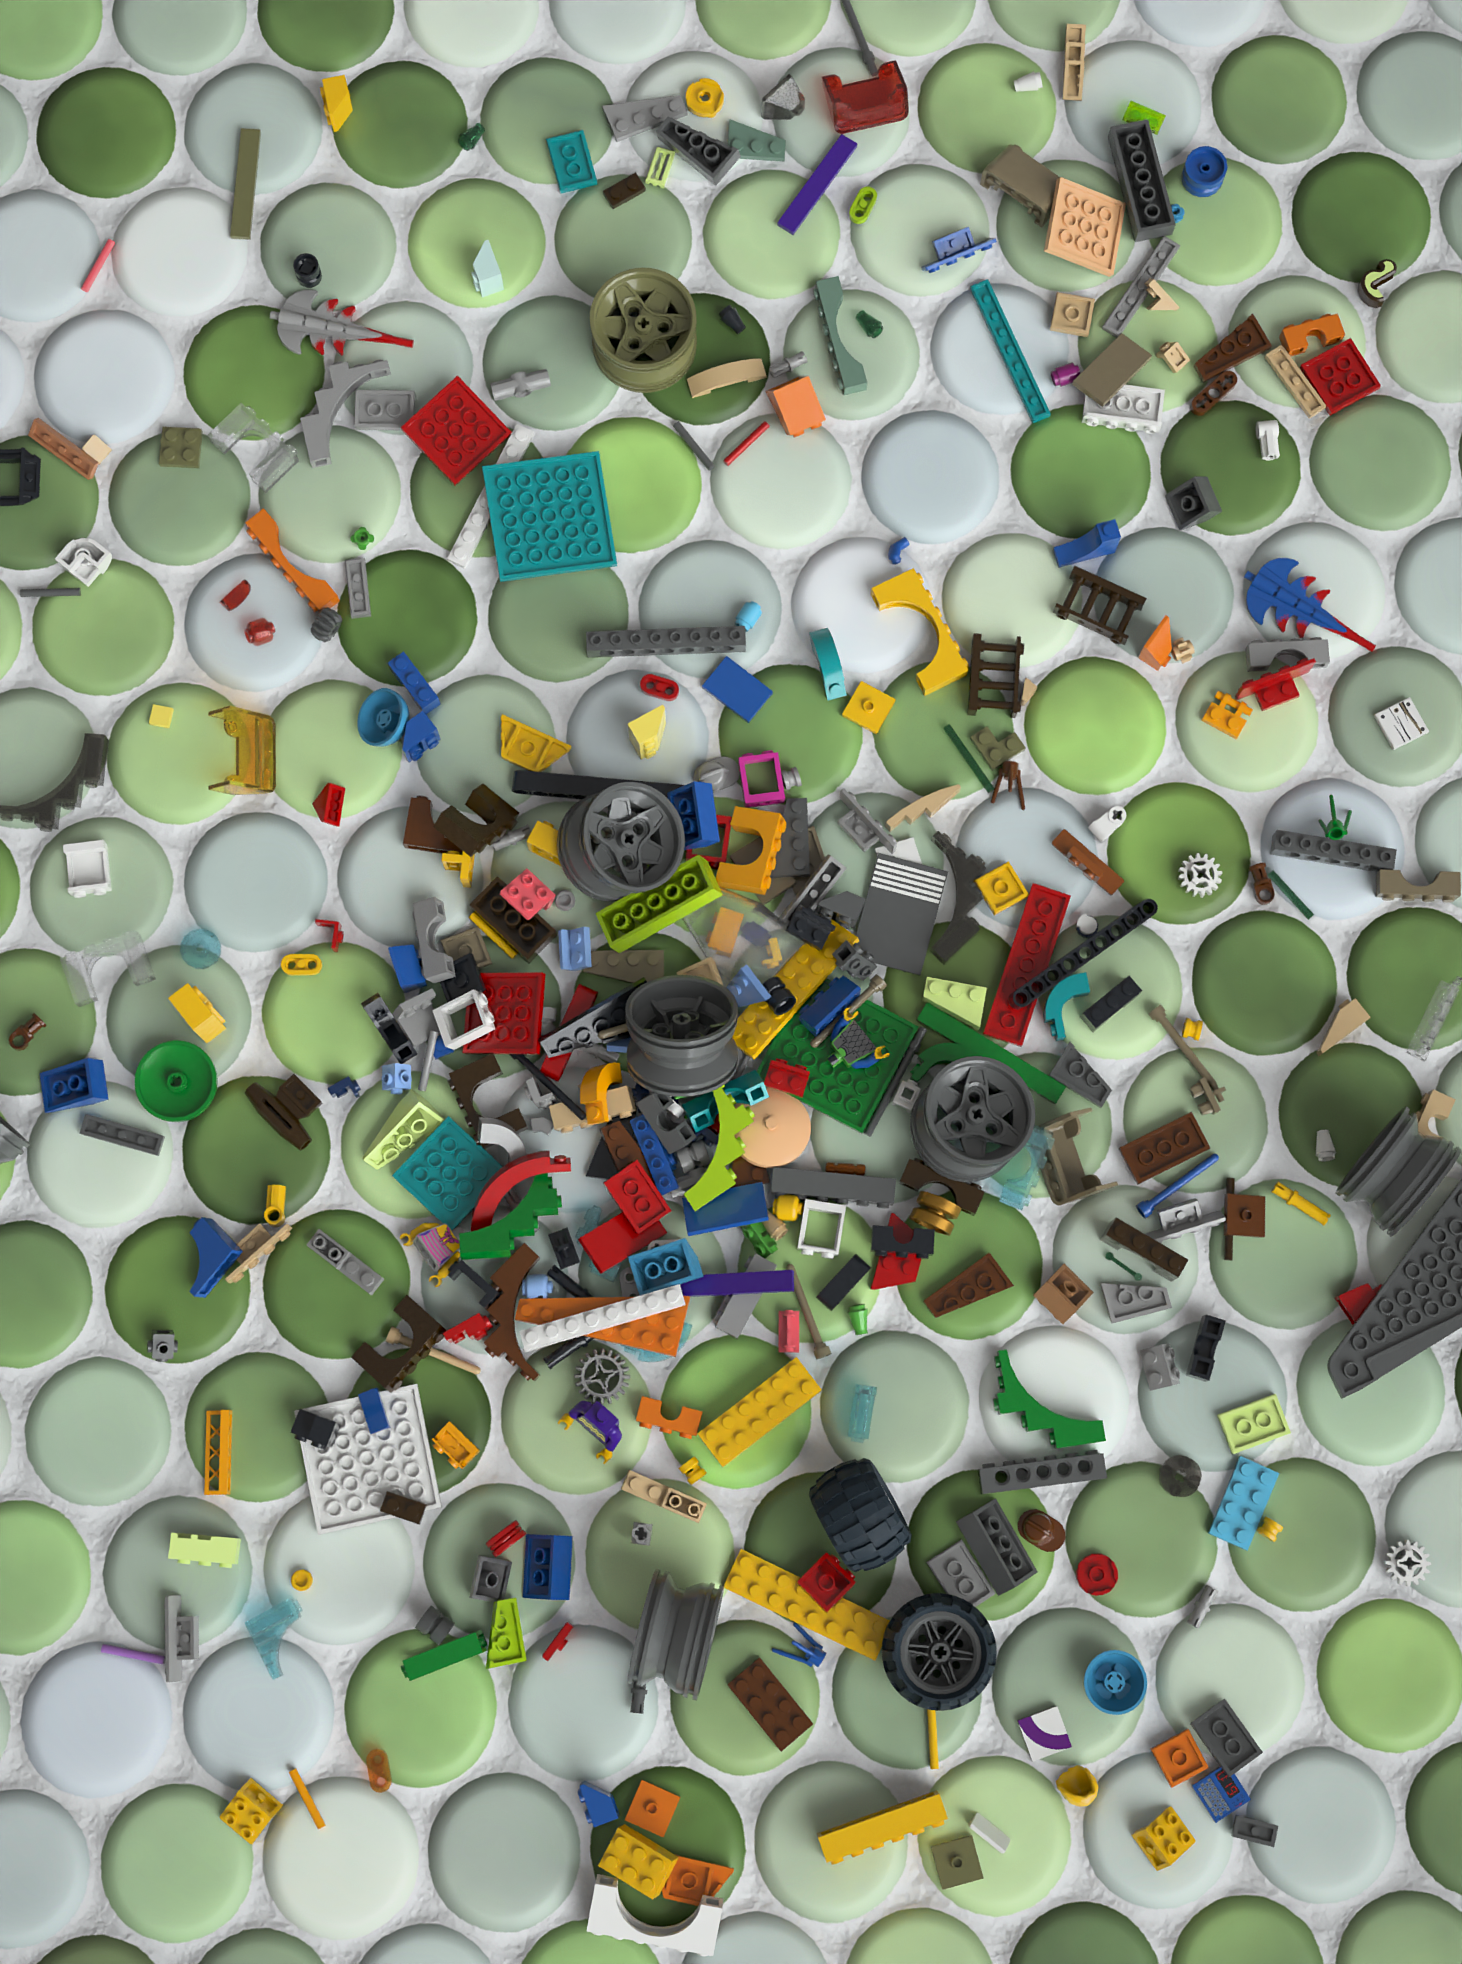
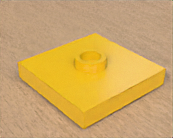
M861 681L842 716L877 735L896 699Z
M1009 861L974 880V884L994 916L1029 896Z

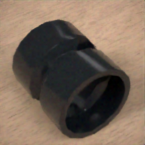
M308 253L297 256L293 267L298 282L306 288L317 286L322 279L318 260L315 256Z
M780 977L769 978L762 984L771 995L765 1002L768 1003V1006L775 1015H782L795 1005V996L789 989L785 988L786 985Z

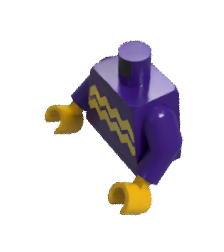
M580 1401L569 1411V1414L565 1413L561 1417L558 1424L565 1422L567 1426L564 1430H567L574 1422V1419H576L578 1423L605 1446L596 1455L597 1459L603 1456L605 1459L603 1464H605L612 1458V1452L622 1438V1433L619 1429V1419L599 1401L593 1403Z

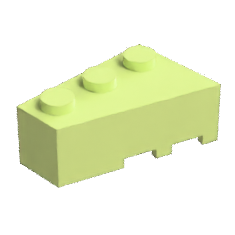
M927 977L922 1001L928 1002L956 1018V1020L962 1021L978 1031L981 1025L987 988Z
M171 1533L168 1559H178L177 1563L190 1564V1560L199 1561L198 1565L211 1566V1562L219 1563V1567L232 1568V1564H238L241 1538Z

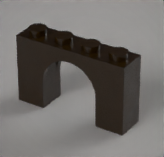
M481 784L472 791L465 805L480 816L487 825L471 821L451 805L441 812L433 827L471 857L477 852L481 853L487 845L491 846L497 837H503L508 829L512 830L518 822L516 819L520 812L485 784Z
M494 1053L449 1073L451 1079L447 1080L452 1091L456 1090L459 1095L456 1100L460 1109L465 1108L467 1116L464 1118L469 1128L473 1127L476 1132L473 1137L477 1146L482 1145L483 1149L495 1144L480 1143L478 1140L479 1117L483 1116L475 1111L473 1096L480 1085L503 1075ZM519 1108L494 1118L507 1123L518 1134L528 1129Z
M1117 1217L1109 1223L1100 1239L1116 1250L1123 1248L1147 1260L1156 1267L1153 1272L1171 1282L1179 1278L1188 1262L1187 1258Z
M408 1295L402 1299L393 1311L406 1321L412 1329L413 1342L410 1349L399 1358L387 1359L364 1342L351 1356L354 1361L390 1393L397 1390L402 1385V1380L414 1372L418 1362L429 1355L430 1349L435 1343H439L443 1339V1333L447 1331Z

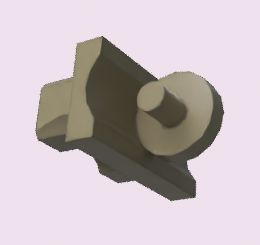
M1205 1077L1199 1079L1189 1089L1193 1098L1204 1095L1206 1102L1198 1105L1202 1116L1210 1113L1214 1115L1221 1110L1214 1096H1216L1218 1102H1222L1224 1098L1221 1093L1226 1091L1225 1087L1218 1088L1216 1082L1210 1084L1213 1089L1212 1092Z

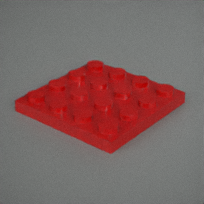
M458 375L401 427V430L454 486L464 479L512 433Z
M543 972L480 973L486 991L482 993L486 996L488 1010L494 1017L495 1030L463 1045V1053L540 1054V1042L538 1039L541 1037L546 974ZM476 1003L466 1007L464 1034L483 1025Z

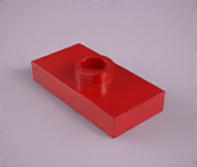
M570 1622L565 1623L542 1654L546 1661L550 1660L557 1649L561 1651L568 1641L565 1638L574 1627Z

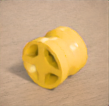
M1186 1017L1182 1037H1192L1198 1041L1203 1021H1192L1191 1018Z
M1265 1516L1263 1525L1258 1527L1256 1531L1270 1541L1275 1542L1277 1533L1281 1532L1283 1527Z

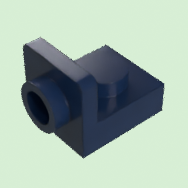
M349 1076L327 1088L333 1098L336 1096L340 1098L348 1093L347 1090L350 1088L355 1097L358 1098L360 1097L358 1091L361 1090L356 1079L352 1081Z
M708 1127L698 1132H695L694 1129L692 1130L696 1138L691 1143L695 1142L702 1135V1140L710 1148L712 1146L717 1148L719 1137Z

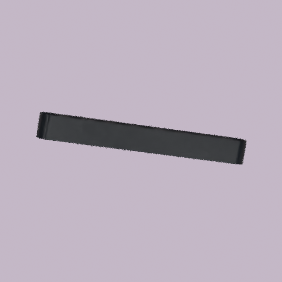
M516 770L513 774L512 792L525 795L582 800L618 783L638 782L655 788L668 798V792L684 785Z
M1145 899L1012 992L1008 998L1009 1005L1013 1009H1021L1030 1004L1155 915L1158 910L1157 903L1153 899ZM1143 904L1149 907V914L1144 912ZM1127 916H1131L1134 919L1133 925L1128 923ZM1112 927L1117 928L1118 936L1112 934ZM1096 938L1102 940V947L1096 945ZM1080 949H1083V950L1086 951V953H1087L1086 959H1084V958H1082V957L1080 956V954H1079ZM1064 960L1070 962V964H1071V969H1070V970H1067V969L1064 967V965H1063ZM1048 972H1052L1055 975L1054 981L1048 979ZM1032 983H1036L1039 986L1038 993L1032 990ZM1016 994H1019V995L1022 996V998H1023V1003H1022V1004H1019V1003L1016 1002V1000H1015Z

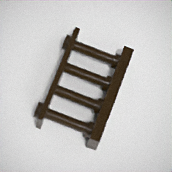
M1074 566L1069 577L1073 582L1072 587L1063 605L1056 603L1053 613L1062 620L1068 619L1106 636L1115 644L1125 645L1129 637L1124 634L1134 611L1142 610L1147 598ZM1085 585L1090 588L1091 593L1080 614L1071 610L1070 607L1080 586ZM1102 593L1108 596L1109 601L1099 622L1088 618V615L1098 594ZM1120 601L1126 604L1127 609L1117 630L1106 626V623L1116 602Z
M974 633L971 648L968 715L976 716L977 710L992 708L1012 710L1011 718H1015L1017 712L1021 711V700H1018L1020 655L1024 654V643H1021V636H1017L1015 645L985 643L984 640H981L982 634ZM980 652L1015 653L1014 664L984 662V660L980 659ZM997 670L1014 672L1013 683L983 681V679L979 678V671ZM978 690L1013 691L1012 702L981 700V698H978Z

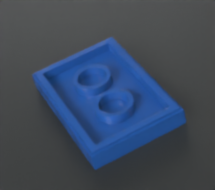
M727 656L702 685L704 690L747 723L753 719L773 694L771 689Z

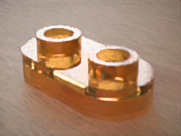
M374 1749L366 1758L371 1788L375 1792L382 1793L387 1791L392 1784L389 1759L384 1750ZM375 1756L381 1757V1763H375ZM379 1777H383L385 1779L384 1785H380L378 1783Z

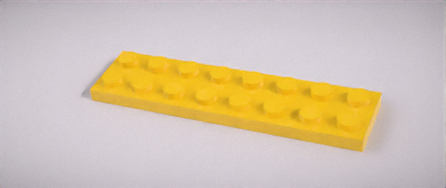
M831 919V924L836 926V928L830 932L822 950H817L804 943L776 974L786 985L785 988L789 989L795 996V1005L788 1012L782 1015H775L765 1001L750 1004L738 1017L737 1026L732 1036L737 1048L755 1060L837 967L835 964L837 960L832 954L846 940L852 944L858 943L859 939L857 936Z
M740 1549L724 1584L725 1589L874 1661L876 1660L890 1620L844 1598L839 1600L825 1613L797 1584L801 1577Z

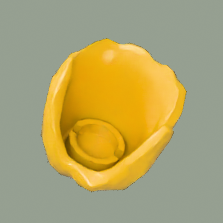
M1076 1765L1069 1768L1067 1772H1063L1059 1779L1056 1780L1057 1789L1070 1804L1079 1807L1088 1806L1097 1796L1099 1787L1096 1778L1088 1768Z

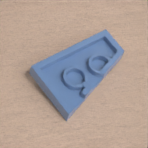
M748 965L742 967L726 987L734 995L738 1007L766 1001L771 997Z

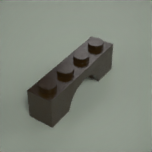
M914 1158V1160L909 1159L899 1181V1184L917 1192L927 1184L937 1183L944 1185L952 1192L955 1204L962 1208L961 1211L972 1216L976 1214L985 1193L978 1184L971 1182L969 1185L939 1175L930 1167L925 1166L924 1161L918 1158Z

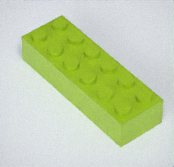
M698 854L679 865L673 876L661 886L646 892L631 893L595 914L610 948L621 953L723 894L708 861Z

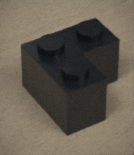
M299 1409L291 1433L295 1434V1439L305 1443L307 1439L311 1440L312 1446L325 1450L326 1447L332 1448L341 1424Z

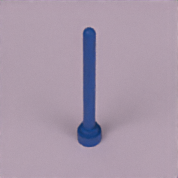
M1212 1154L1151 1200L1138 1203L1136 1205L1138 1212L1145 1219L1149 1217L1155 1206L1217 1162L1219 1156Z

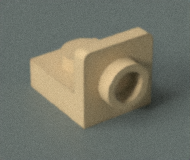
M1178 342L1164 343L1156 354L1157 358L1164 359L1173 373H1177L1190 361Z

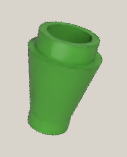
M865 1304L849 1306L847 1313L855 1330V1335L868 1333V1309L865 1308Z

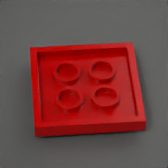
M1351 338L1300 366L1306 379L1325 403V409L1329 415L1340 411L1381 387Z

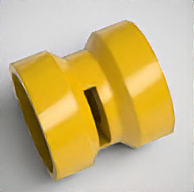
M695 1456L678 1468L682 1474L687 1476V1481L690 1485L707 1474L705 1469L698 1465L699 1461Z

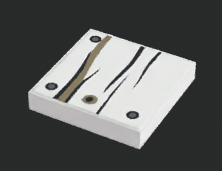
M1410 697L1374 715L1392 750L1429 732Z

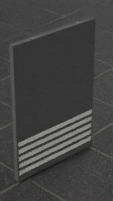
M878 853L856 933L859 939L857 944L864 951L867 950L873 955L874 959L872 961L875 964L921 975L948 871Z

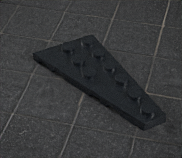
M644 977L540 1037L538 1040L547 1056L550 1058L573 1052L574 1049L590 1048L594 1044L602 1042L605 1044L631 1037L629 1031L604 1039H600L598 1033L626 1023L625 1007L627 1000L633 991L647 983Z

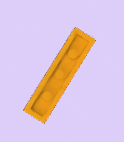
M232 1410L206 1411L204 1495H230ZM212 1415H221L220 1427L218 1429L211 1424ZM216 1434L220 1436V1447L217 1450L211 1446V1439ZM216 1455L219 1457V1469L217 1471L210 1466V1461ZM217 1476L219 1479V1490L210 1491V1481Z

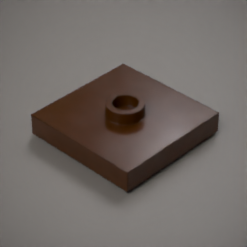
M1225 1194L1224 1216L1226 1221H1224V1235L1264 1238L1265 1196Z

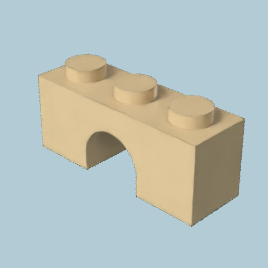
M1434 1089L1425 1093L1420 1102L1423 1106L1420 1112H1416L1418 1132L1423 1136L1440 1137L1430 1131L1428 1121L1430 1117H1436L1440 1120L1447 1119L1456 1099Z

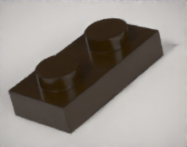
M635 172L605 189L603 195L612 209H615L645 192L646 187Z
M387 1491L380 1511L420 1525L427 1504Z

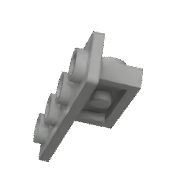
M843 788L840 791V799L851 811L838 820V825L863 852L880 841L893 854L897 846L894 837L890 834L887 835L881 823L872 819L867 808L858 804L853 793L847 792Z
M1194 1198L1157 1210L1161 1229L1145 1234L1162 1243V1241L1170 1238H1180L1183 1234L1189 1232H1199L1202 1228L1208 1226H1218L1221 1222L1226 1221V1218L1221 1211H1215L1202 1216L1199 1202Z
M181 1595L165 1596L164 1604L166 1682L182 1681V1660L199 1659V1616L181 1617Z

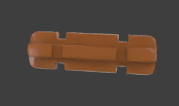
M828 1162L825 1166V1172L864 1176L865 1165L857 1164V1166H854V1164L838 1163L836 1165L835 1163Z

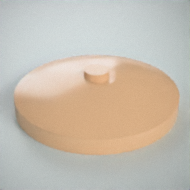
M766 1088L769 1095L768 1098L752 1106L744 1103H737L735 1105V1108L742 1104L745 1108L749 1106L755 1116L752 1118L754 1122L735 1134L734 1137L736 1139L740 1137L746 1145L743 1149L745 1153L741 1157L749 1163L763 1168L782 1167L795 1161L805 1150L811 1133L810 1118L806 1108L798 1099L785 1092Z

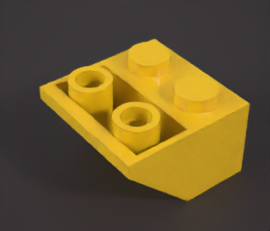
M345 75L322 79L323 87H320L328 125H332L334 132L340 129L353 111Z

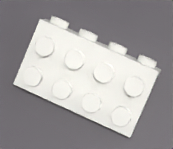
M1124 385L1103 407L1085 395L1082 423H1086L1088 426L1103 425L1109 429H1116L1118 427L1125 428L1127 431L1140 430L1147 434L1159 433L1162 426L1161 419L1165 390Z

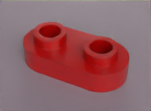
M647 674L640 681V688L646 695L665 701H673L679 695V687L672 680ZM652 683L654 687L649 689L647 684ZM671 689L673 692L672 694H666L665 691Z

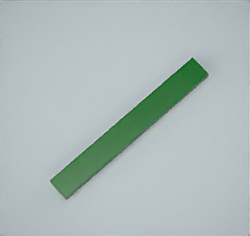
M928 1002L917 1018L918 1022L951 1042L968 1047L979 1056L992 1058L1006 1064L1020 1075L1030 1090L1055 1105L1066 1088L1065 1085Z

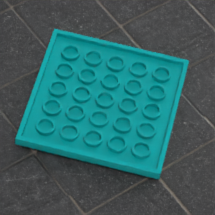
M599 451L482 466L500 582L617 566Z

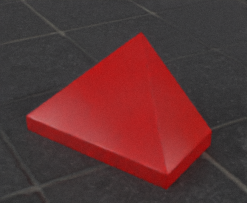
M327 783L312 803L321 822L336 827L340 826L346 788L332 783Z

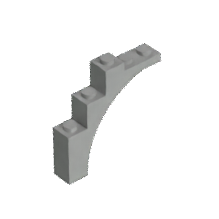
M376 360L368 365L358 364L353 368H349L348 362L342 361L335 362L329 366L333 388L324 387L314 392L319 414L310 413L300 418L312 468L332 464L329 448L330 433L339 409L346 399L364 383L374 378L391 375L387 360Z

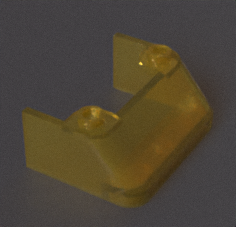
M233 706L208 712V716L223 719L225 732L230 737L236 738V775H229L225 778L224 782L210 785L209 790L230 795L267 794L273 792L276 787V726L273 718L266 714Z

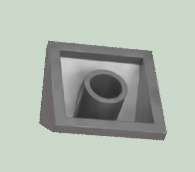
M478 1555L469 1598L490 1602L504 1600L512 1562Z

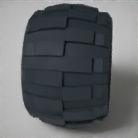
M863 1458L859 1461L854 1459L843 1462L826 1471L816 1480V1485L810 1488L809 1497L814 1510L837 1553L848 1569L858 1572L861 1569L868 1571L878 1568L893 1560L905 1549L904 1546L911 1542L912 1535L886 1483L871 1460Z

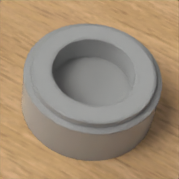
M562 890L557 893L555 904L559 910L569 911L575 905V897L570 891Z

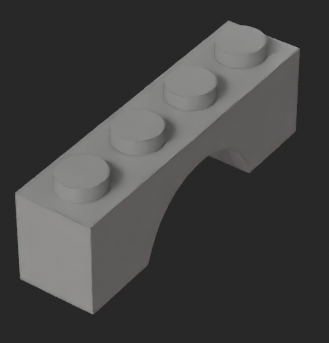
M1314 637L1303 641L1301 638H1294L1290 641L1274 639L1270 642L1254 640L1245 649L1247 672L1267 671L1272 660L1280 655H1292L1300 660L1315 658L1316 663L1311 669L1326 668L1330 663L1328 639L1322 640L1321 637Z
M431 897L413 903L414 911L412 915L417 927L415 934L420 945L418 952L422 959L423 977L432 983L456 977L453 958L445 953L438 952L435 945L436 932L446 921L443 901L436 897Z

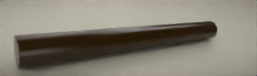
M1227 1178L1226 1194H1234L1235 1179ZM1225 1235L1224 1260L1233 1261V1236Z

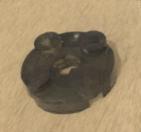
M1182 1455L1172 1456L1164 1461L1159 1469L1160 1484L1171 1496H1190L1197 1491L1202 1477L1200 1467L1189 1457ZM1178 1470L1186 1475L1183 1477V1482L1175 1479Z

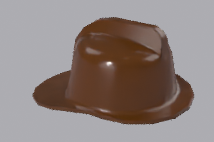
M1030 1509L1019 1518L1018 1531L1021 1537L1040 1550L1054 1552L1064 1544L1066 1536L1063 1525L1043 1511Z

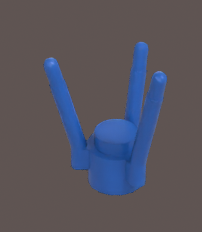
M794 1622L793 1626L814 1646H810L808 1649L795 1640L792 1641L793 1645L806 1653L804 1656L806 1658L776 1648H772V1652L800 1661L810 1667L812 1665L819 1667L826 1656V1652L822 1650L823 1646L818 1644L802 1627Z

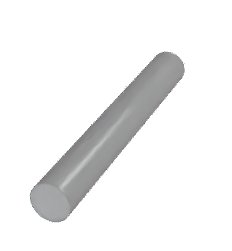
M430 1030L418 1087L420 1091H426L438 1036V1031Z

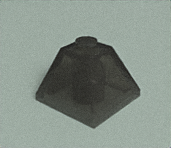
M790 74L762 98L761 117L763 119L791 120L794 116H799L804 111L805 98Z

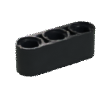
M855 1254L816 1298L832 1311L871 1267Z

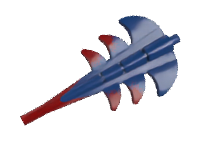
M1277 558L1263 565L1257 575L1250 571L1246 572L1244 578L1252 582L1246 594L1247 610L1259 625L1263 624L1266 611L1271 606L1276 607L1275 621L1281 632H1285L1287 621L1294 615L1297 616L1296 630L1301 639L1304 637L1308 625L1313 623L1354 641L1371 652L1375 649V644L1359 636L1321 607L1324 598L1330 593V590L1317 591L1309 598L1306 596L1308 586L1316 580V577L1305 576L1296 579L1291 584L1287 582L1290 571L1299 564L1298 561L1290 558Z

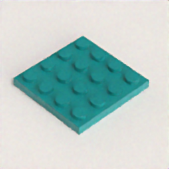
M448 1116L392 1176L443 1224L446 1223L452 1231L474 1209L476 1200L485 1184L503 1166L480 1145L477 1146L475 1140Z

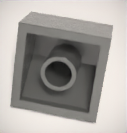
M1194 476L1165 495L1179 530L1206 522L1222 512L1208 477Z

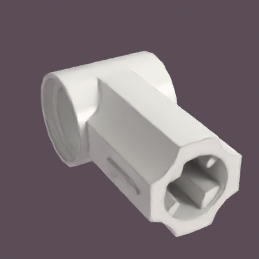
M1277 420L1256 422V437L1260 440L1262 459L1266 461L1279 458L1280 456L1277 439L1279 435Z

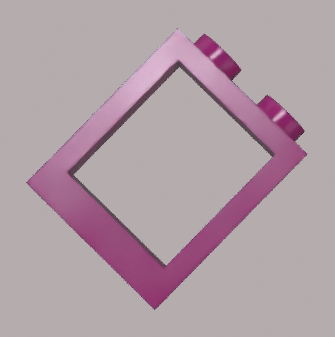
M772 750L763 751L760 755L746 753L742 757H738L745 808L782 804L785 802L778 752L773 753ZM773 761L778 791L749 795L745 765Z

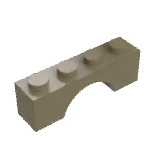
M1380 869L1376 873V897H1381L1384 901L1402 898V901L1422 899L1423 902H1433L1435 899H1442V902L1450 903L1461 896V872L1440 871L1435 876L1434 881L1427 886L1410 884L1405 880L1400 870Z

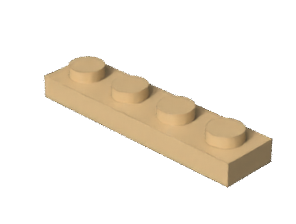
M1282 344L1265 355L1264 358L1309 419L1326 408L1323 400Z

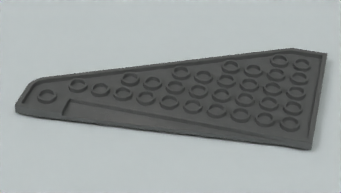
M1462 1179L1331 1354L1327 1369L1341 1399L1365 1388L1388 1372L1462 1328Z

